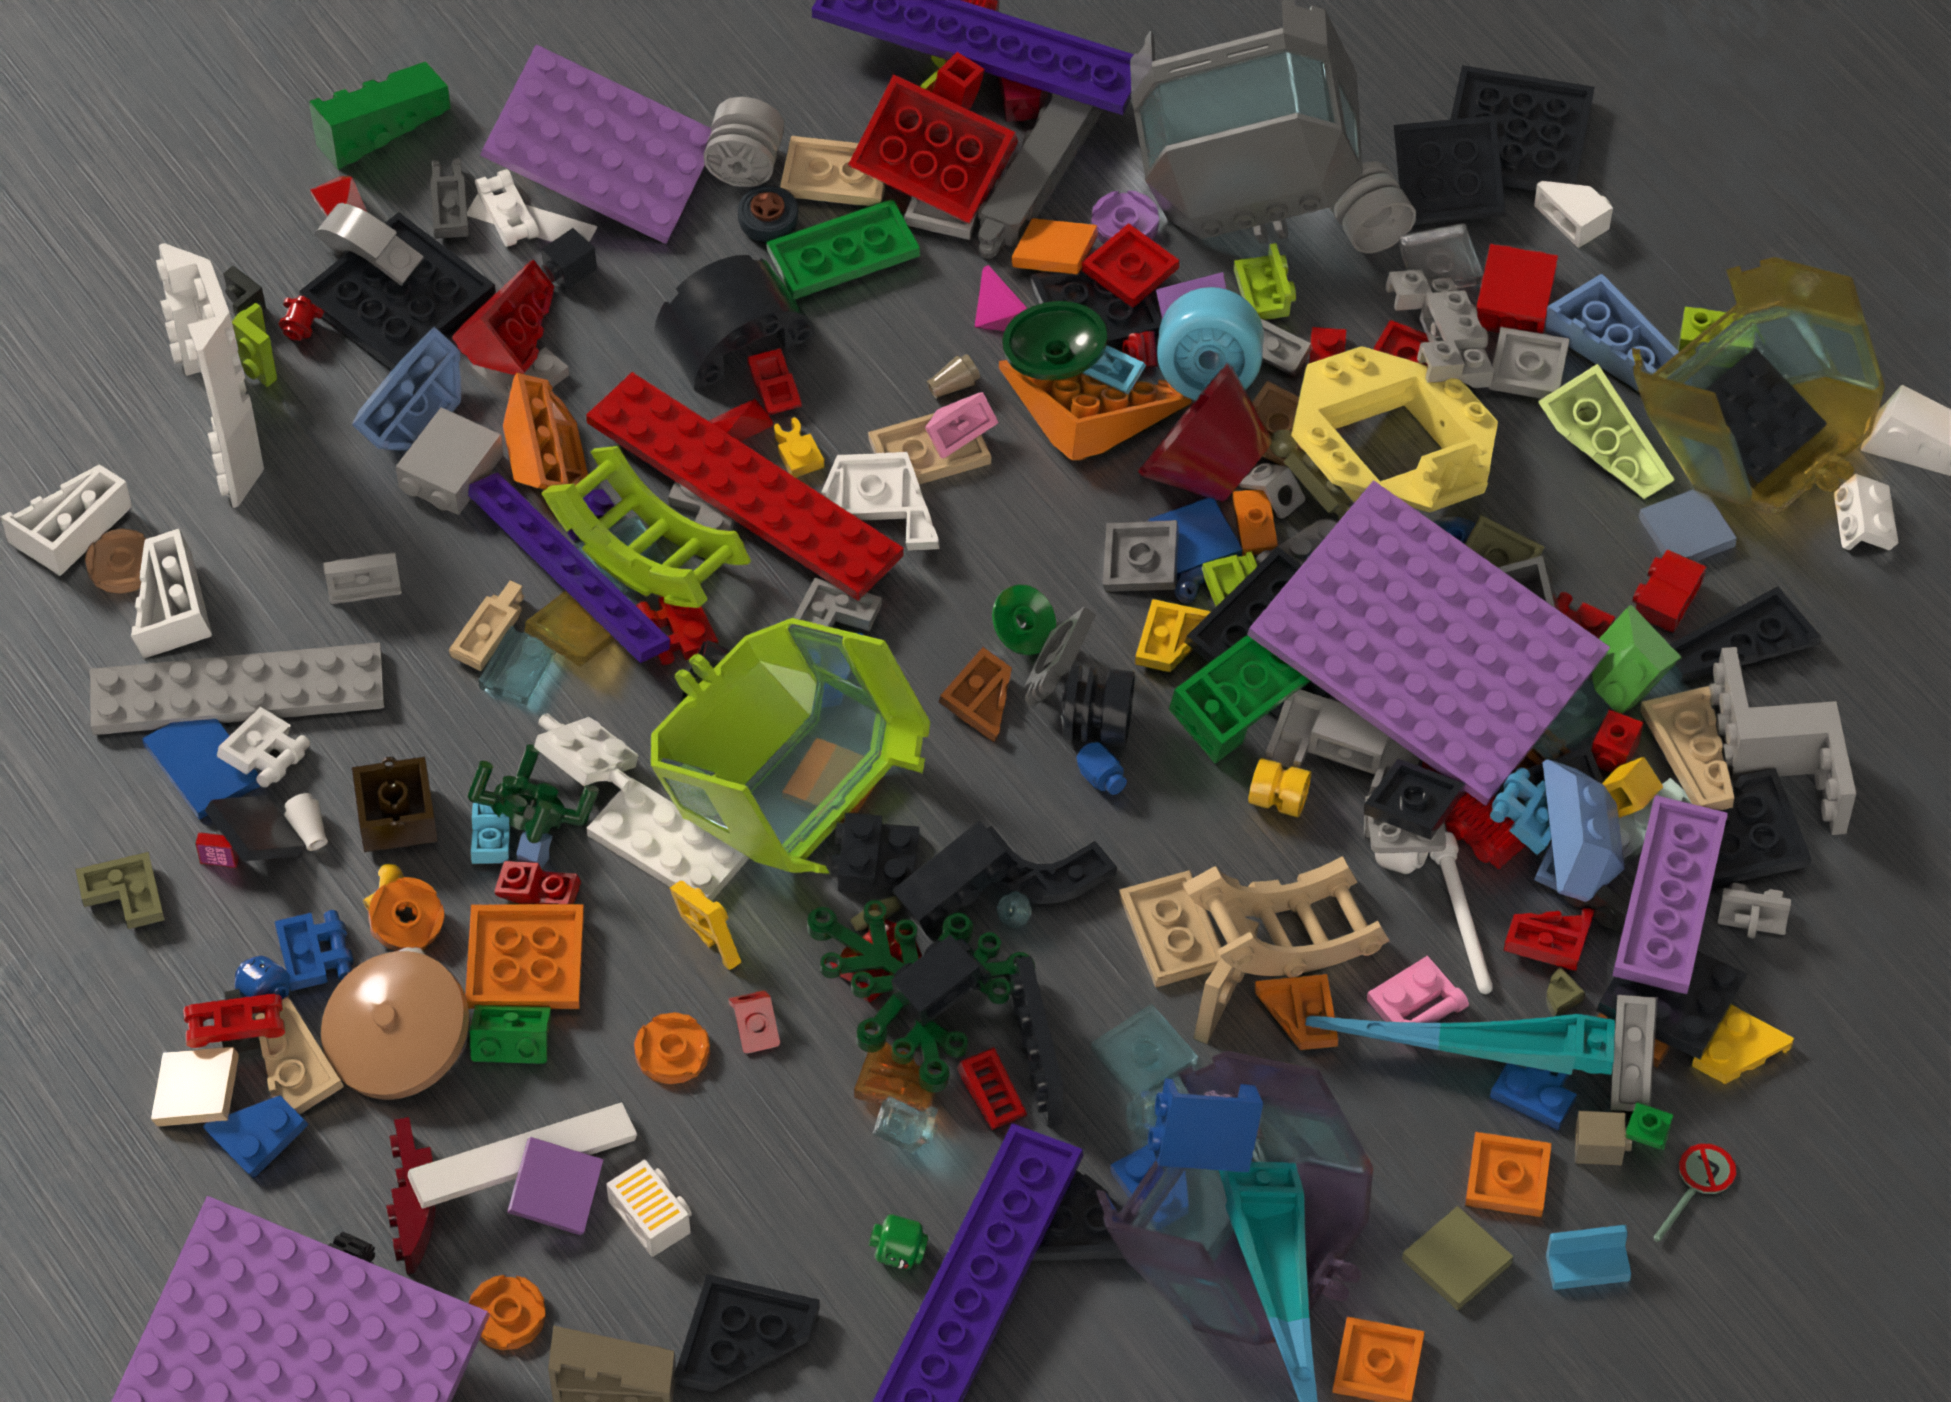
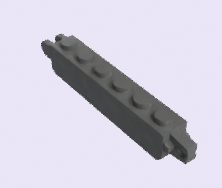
M1052 93L1051 102L1048 107L1043 106L1039 112L1036 126L1033 130L1029 129L1025 134L1021 150L1018 154L1014 153L1011 156L1004 177H998L989 201L984 200L979 208L977 215L978 220H980L978 251L982 257L992 259V257L998 255L1004 244L1011 247L1019 244L1031 219L1038 217L1102 114L1101 108Z

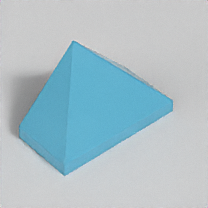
M1106 346L1105 352L1099 361L1084 371L1083 374L1128 395L1146 365L1142 361L1110 346Z

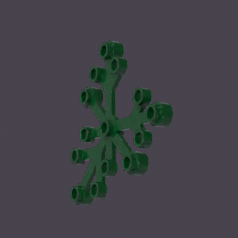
M878 900L869 901L865 905L863 913L864 921L869 925L872 943L838 923L836 914L827 907H818L812 910L807 918V932L813 939L826 941L834 938L861 955L842 958L837 953L829 952L824 954L820 960V972L826 978L833 979L841 974L858 972L851 980V992L858 998H867L874 993L893 991L891 980L894 978L895 973L907 963L913 964L918 960L915 944L917 926L911 920L899 921L894 931V938L900 944L903 963L891 956L884 924L886 906ZM872 910L879 911L881 915L872 916L869 914V912ZM962 913L948 916L944 920L942 935L938 940L943 941L951 935L956 941L964 939L969 943L973 932L972 921ZM823 918L827 919L828 922L820 923L816 919ZM952 925H961L964 928L955 929ZM909 930L912 934L904 936L900 931ZM987 932L979 937L974 957L991 973V978L985 985L979 980L978 983L981 985V988L978 990L986 994L992 1003L1004 1004L1010 997V975L1016 974V966L1014 965L1016 964V958L1028 957L1029 955L1024 952H1016L1011 954L1006 961L987 963L989 959L999 954L1001 940L998 935ZM990 942L993 943L995 947L989 949L984 947L983 944ZM833 962L838 966L831 969L826 967L825 964ZM883 969L891 975L873 978L869 973L862 971ZM859 982H865L869 986L866 988H859L856 984ZM1001 988L1005 993L996 994L993 992V989ZM894 994L874 1018L863 1020L858 1025L856 1043L861 1050L873 1053L885 1046L886 1028L904 1007ZM915 1019L916 1025L907 1036L894 1041L891 1051L892 1059L898 1064H908L913 1060L914 1052L920 1045L924 1062L919 1068V1084L928 1092H940L948 1085L950 1070L948 1065L939 1059L936 1044L943 1047L949 1056L958 1058L966 1053L968 1038L960 1031L949 1033L932 1021L922 1027ZM872 1029L878 1031V1033L871 1035L865 1030ZM958 1041L962 1043V1046L955 1048L950 1043ZM906 1048L909 1050V1053L903 1055L896 1050ZM936 1069L941 1071V1073L934 1075L928 1070Z

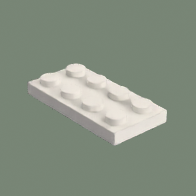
M633 779L635 781L633 788L629 792L626 791V793L620 790L587 827L588 837L667 886L671 887L682 880L694 889H701L711 901L749 859V857L702 828L683 819L674 803Z

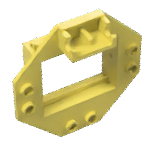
M1361 346L1307 364L1291 436L1330 482L1340 486L1354 503L1374 480L1412 508L1430 513L1485 492L1488 485V475L1491 471L1490 464L1498 421L1462 381L1450 378L1443 382L1427 383L1425 379L1428 369L1427 365ZM1405 406L1442 449L1421 456L1417 469L1380 482L1335 429Z

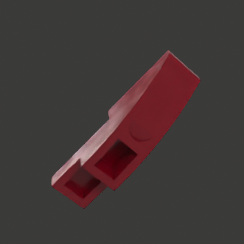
M405 1117L394 1120L396 1134L389 1136L393 1158L401 1157L403 1167L395 1169L399 1188L391 1189L394 1204L386 1205L390 1228L398 1227L400 1237L392 1239L396 1262L404 1260L408 1275L416 1272L427 1249L434 1225L436 1204L422 1209L408 1179V1171L410 1169L432 1163L433 1157L431 1147L415 1150L410 1119Z

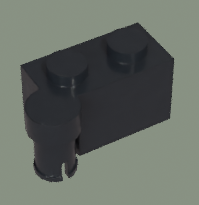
M949 935L943 941L937 940L929 945L924 955L913 964L907 963L895 973L891 982L894 996L918 1023L924 1027L967 994L970 988L973 990L980 989L979 980L985 985L990 980L991 973L974 957L975 951L964 939L956 941Z

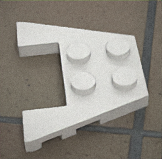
M907 452L837 455L821 492L823 496L862 521L907 519L906 546L908 551L940 549L937 533Z

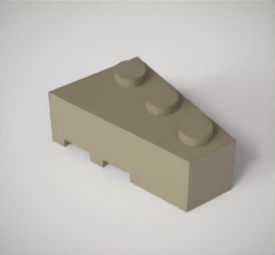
M553 1326L548 1365L553 1402H673L674 1374L676 1371L675 1352L673 1350Z

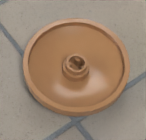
M395 951L375 956L354 968L333 991L326 1005L321 1025V1041L324 1055L337 1076L351 1089L364 1096L382 1100L412 1096L436 1083L457 1060L468 1032L469 1010L467 999L461 985L453 974L441 963L427 955L410 951Z

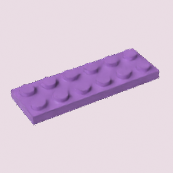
M1655 795L1612 976L1687 994L1728 813Z

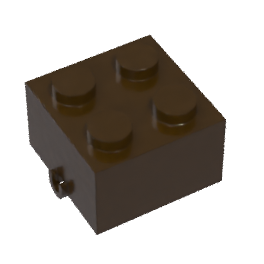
M425 756L397 761L394 757H385L381 760V763L352 767L364 853L438 842ZM392 762V765L386 766L385 763Z

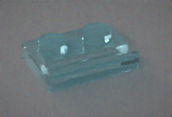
M510 626L481 675L479 688L484 691L486 688L494 691L495 695L527 706L558 652L557 642L526 631L524 633L515 631V627Z

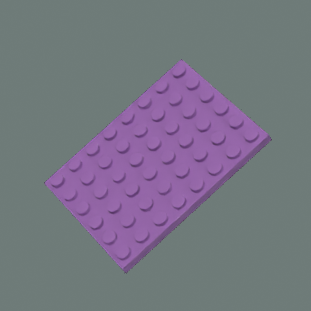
M1374 480L1251 625L1247 633L1253 640L1443 776L1464 783V791L1485 806L1610 649L1607 644Z
M207 1196L111 1402H451L490 1317V1313Z

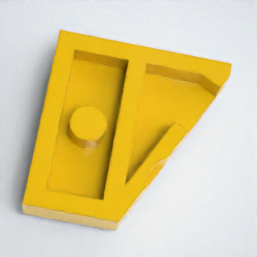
M1152 599L1136 652L1135 665L1171 672L1193 651L1185 643L1186 636L1211 611Z
M682 880L669 887L680 916L698 934L708 948L717 944L723 965L728 970H731L742 963L726 924L729 918L724 907L718 901L713 903L709 900L701 889H694Z

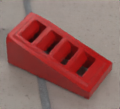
M995 1047L960 1061L957 1070L962 1081L992 1131L1027 1116V1112ZM985 1068H989L991 1073L979 1078L975 1074ZM993 1080H996L998 1085L987 1090H983L981 1086ZM1000 1092L1004 1093V1098L989 1103L988 1097ZM1008 1104L1011 1105L1012 1111L996 1117L994 1110Z

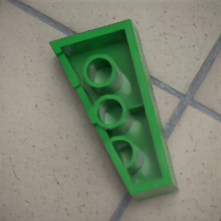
M426 61L390 73L385 81L377 82L372 79L363 82L362 88L349 93L346 89L334 92L332 99L322 101L320 98L309 101L316 146L338 170L358 161L364 155L385 146L393 139L414 130L417 126L433 117L440 116L451 108L448 85Z

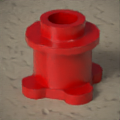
M307 297L285 298L283 305L288 310L285 317L279 321V327L283 330V334L289 339L296 341L309 338L312 335L311 325L314 318L321 319L324 311L311 303V300Z

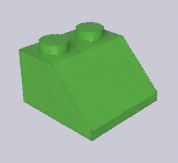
M1630 605L1599 638L1610 649L1592 672L1594 689L1615 712L1623 714L1640 703L1679 661L1681 656Z

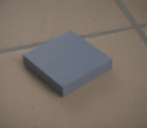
M1703 486L1640 509L1639 519L1662 555L1668 549L1696 562L1733 548L1736 545V536Z

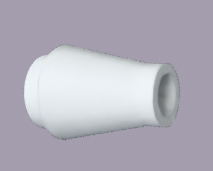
M310 793L299 794L289 799L285 803L286 812L284 816L303 840L307 850L313 851L325 846L328 840L324 831L319 801L313 799Z

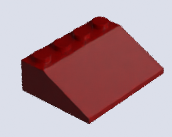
M893 74L848 163V167L970 224L979 211L982 202L986 200L994 187L996 180L1004 171L1018 143V138L1014 131Z

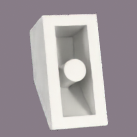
M1541 181L1537 184L1534 206L1577 248L1610 229L1613 207L1606 197L1600 196L1591 186Z

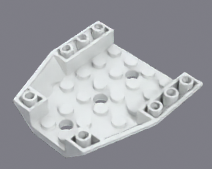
M165 243L160 244V260H156V265L161 281H163L166 300H162L160 303L165 320L169 321L165 323L169 340L172 343L169 344L175 364H182L186 376L201 372L213 416L211 417L213 432L207 433L213 452V463L218 475L216 479L221 495H228L232 507L235 508L241 504L263 472L264 466L250 396L245 394V375L237 351L238 346L230 313L211 260Z

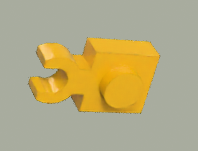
M797 418L791 419L792 431L790 432L783 431L779 424L774 425L775 439L780 443L778 445V453L789 474L799 477L824 468V458L812 435L801 436V424Z

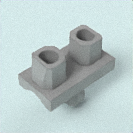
M1732 883L1729 889L1724 888L1718 924L1748 929V938H1755L1756 930L1785 935L1791 899L1785 898L1783 891L1769 889L1764 892V895L1751 893L1746 885Z

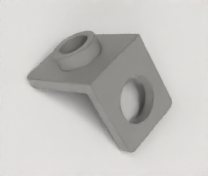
M1269 463L1261 464L1246 475L1239 484L1240 488L1264 490L1277 517L1284 519L1305 502V496L1292 471L1287 466L1271 465ZM1288 485L1292 490V499L1289 504L1283 506L1279 502L1278 493L1281 487Z

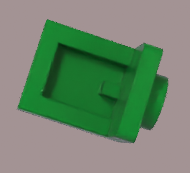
M1637 1102L1626 1129L1625 1137L1664 1150L1669 1137L1673 1114Z

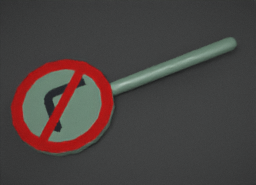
M1700 1143L1689 1147L1682 1154L1679 1161V1174L1684 1183L1690 1188L1655 1234L1654 1240L1656 1242L1661 1241L1696 1191L1702 1194H1717L1725 1191L1733 1184L1736 1176V1164L1731 1155L1723 1148L1713 1144Z

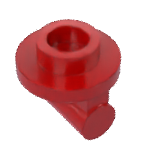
M1154 332L1131 333L1128 340H1125L1123 343V353L1144 362L1145 368L1157 367Z

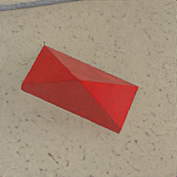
M339 176L310 189V194L326 217L339 203L349 204L367 212L355 182L350 176Z
M755 398L709 420V422L740 442L773 426V421Z

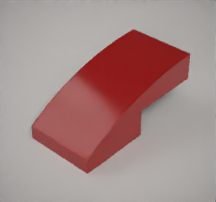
M781 348L748 357L747 363L754 384L768 415L802 407L792 373L789 374Z

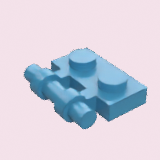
M1518 768L1515 773L1510 774L1506 779L1504 792L1499 793L1493 801V810L1490 813V817L1497 823L1503 822L1505 817L1513 820L1514 823L1509 831L1538 855L1546 848L1551 839L1545 781L1543 780L1535 786L1528 780L1530 777L1529 771L1525 768ZM1517 797H1520L1522 800H1524L1526 802L1525 805L1521 804L1517 800Z

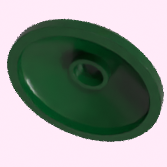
M1067 301L1045 302L1022 311L1011 320L1003 334V351L1008 363L1023 375L1048 381L1068 379L1088 370L1102 357L1107 346L1106 326L1095 311L1084 305Z

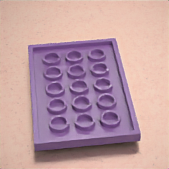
M536 44L480 156L667 244L705 166L704 151L707 146L708 137L711 134V128Z

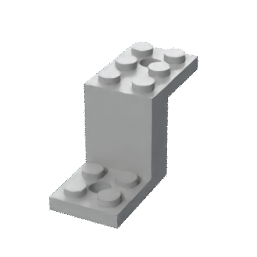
M1722 648L1719 663H1714L1713 666L1715 683L1710 684L1709 689L1711 705H1717L1716 728L1718 736L1723 735L1722 755L1724 762L1729 766L1731 780H1737L1743 774L1776 768L1779 776L1815 774L1816 789L1822 790L1824 797L1821 801L1823 821H1829L1831 835L1846 834L1856 797V790L1837 702L1749 708L1737 648Z

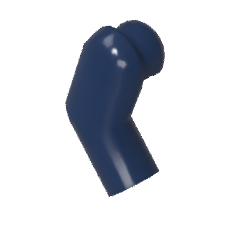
M1202 565L1180 574L1176 584L1175 595L1182 603L1193 602L1197 598L1200 585L1206 583Z

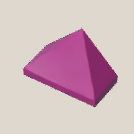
M987 265L982 270L975 328L1005 331L1011 320L1028 308L994 270Z

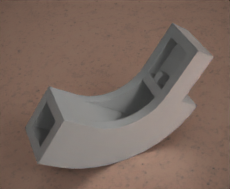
M337 204L314 234L315 237L340 256L346 250L360 255L401 286L424 257L397 237V232L371 214L349 204Z

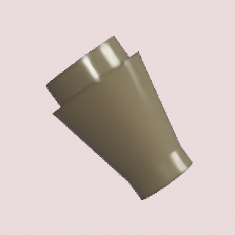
M968 354L962 357L957 355L935 376L927 380L926 384L934 398L938 399L944 395L974 386V381L980 378V374Z

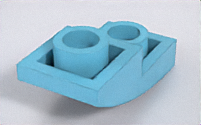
M473 803L472 864H492L509 861V822L511 818L501 813L499 818L490 806Z

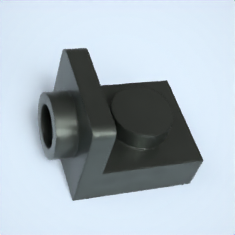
M234 265L223 273L227 288L225 293L233 302L232 307L235 317L239 312L248 309L254 303L262 307V312L266 309L263 290L260 285Z

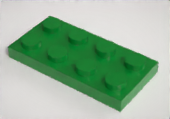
M893 199L767 242V251L794 299L920 257V247Z

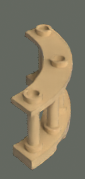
M1343 856L1319 868L1299 874L1297 877L1298 882L1281 885L1279 880L1252 882L1248 887L1242 886L1237 879L1225 875L1216 866L1183 883L1188 896L1194 903L1210 911L1227 942V945L1217 949L1220 957L1233 968L1245 973L1262 976L1287 975L1289 978L1297 977L1302 973L1330 967L1360 955H1372L1379 951L1383 944L1389 942L1380 923L1376 921L1368 925L1354 901L1349 889L1350 886L1358 882ZM1332 896L1336 897L1354 932L1329 941L1310 904ZM1288 910L1297 912L1313 945L1293 947L1275 913ZM1255 916L1256 918H1261L1275 945L1267 944L1256 938L1246 917Z

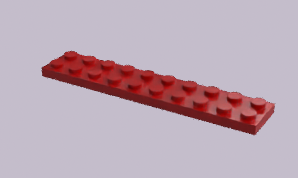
M631 372L586 414L587 424L857 601L904 556V547L634 372Z

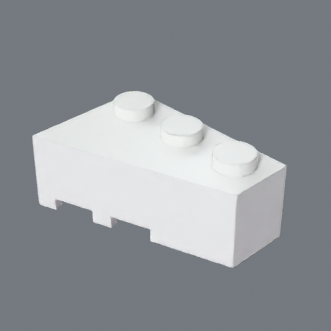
M1901 385L1870 419L1860 451L1951 476V409Z
M100 464L61 484V490L44 499L39 496L31 500V506L14 515L8 512L1 516L7 542L61 576L88 550V547L93 542L95 543L101 535L106 533L132 508L126 481Z
M178 528L146 539L139 577L141 580L140 596L136 598L135 605L137 609L136 624L132 626L131 637L144 659L212 636L192 552L180 529Z

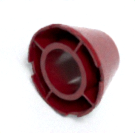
M1226 363L1225 367L1219 371L1137 471L1138 474L1144 478L1224 502L1251 471L1273 441L1238 375L1229 363Z

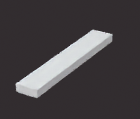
M621 1102L410 1169L408 1171V1179L423 1209L516 1179L525 1145L530 1137L592 1155L635 1141L637 1133Z

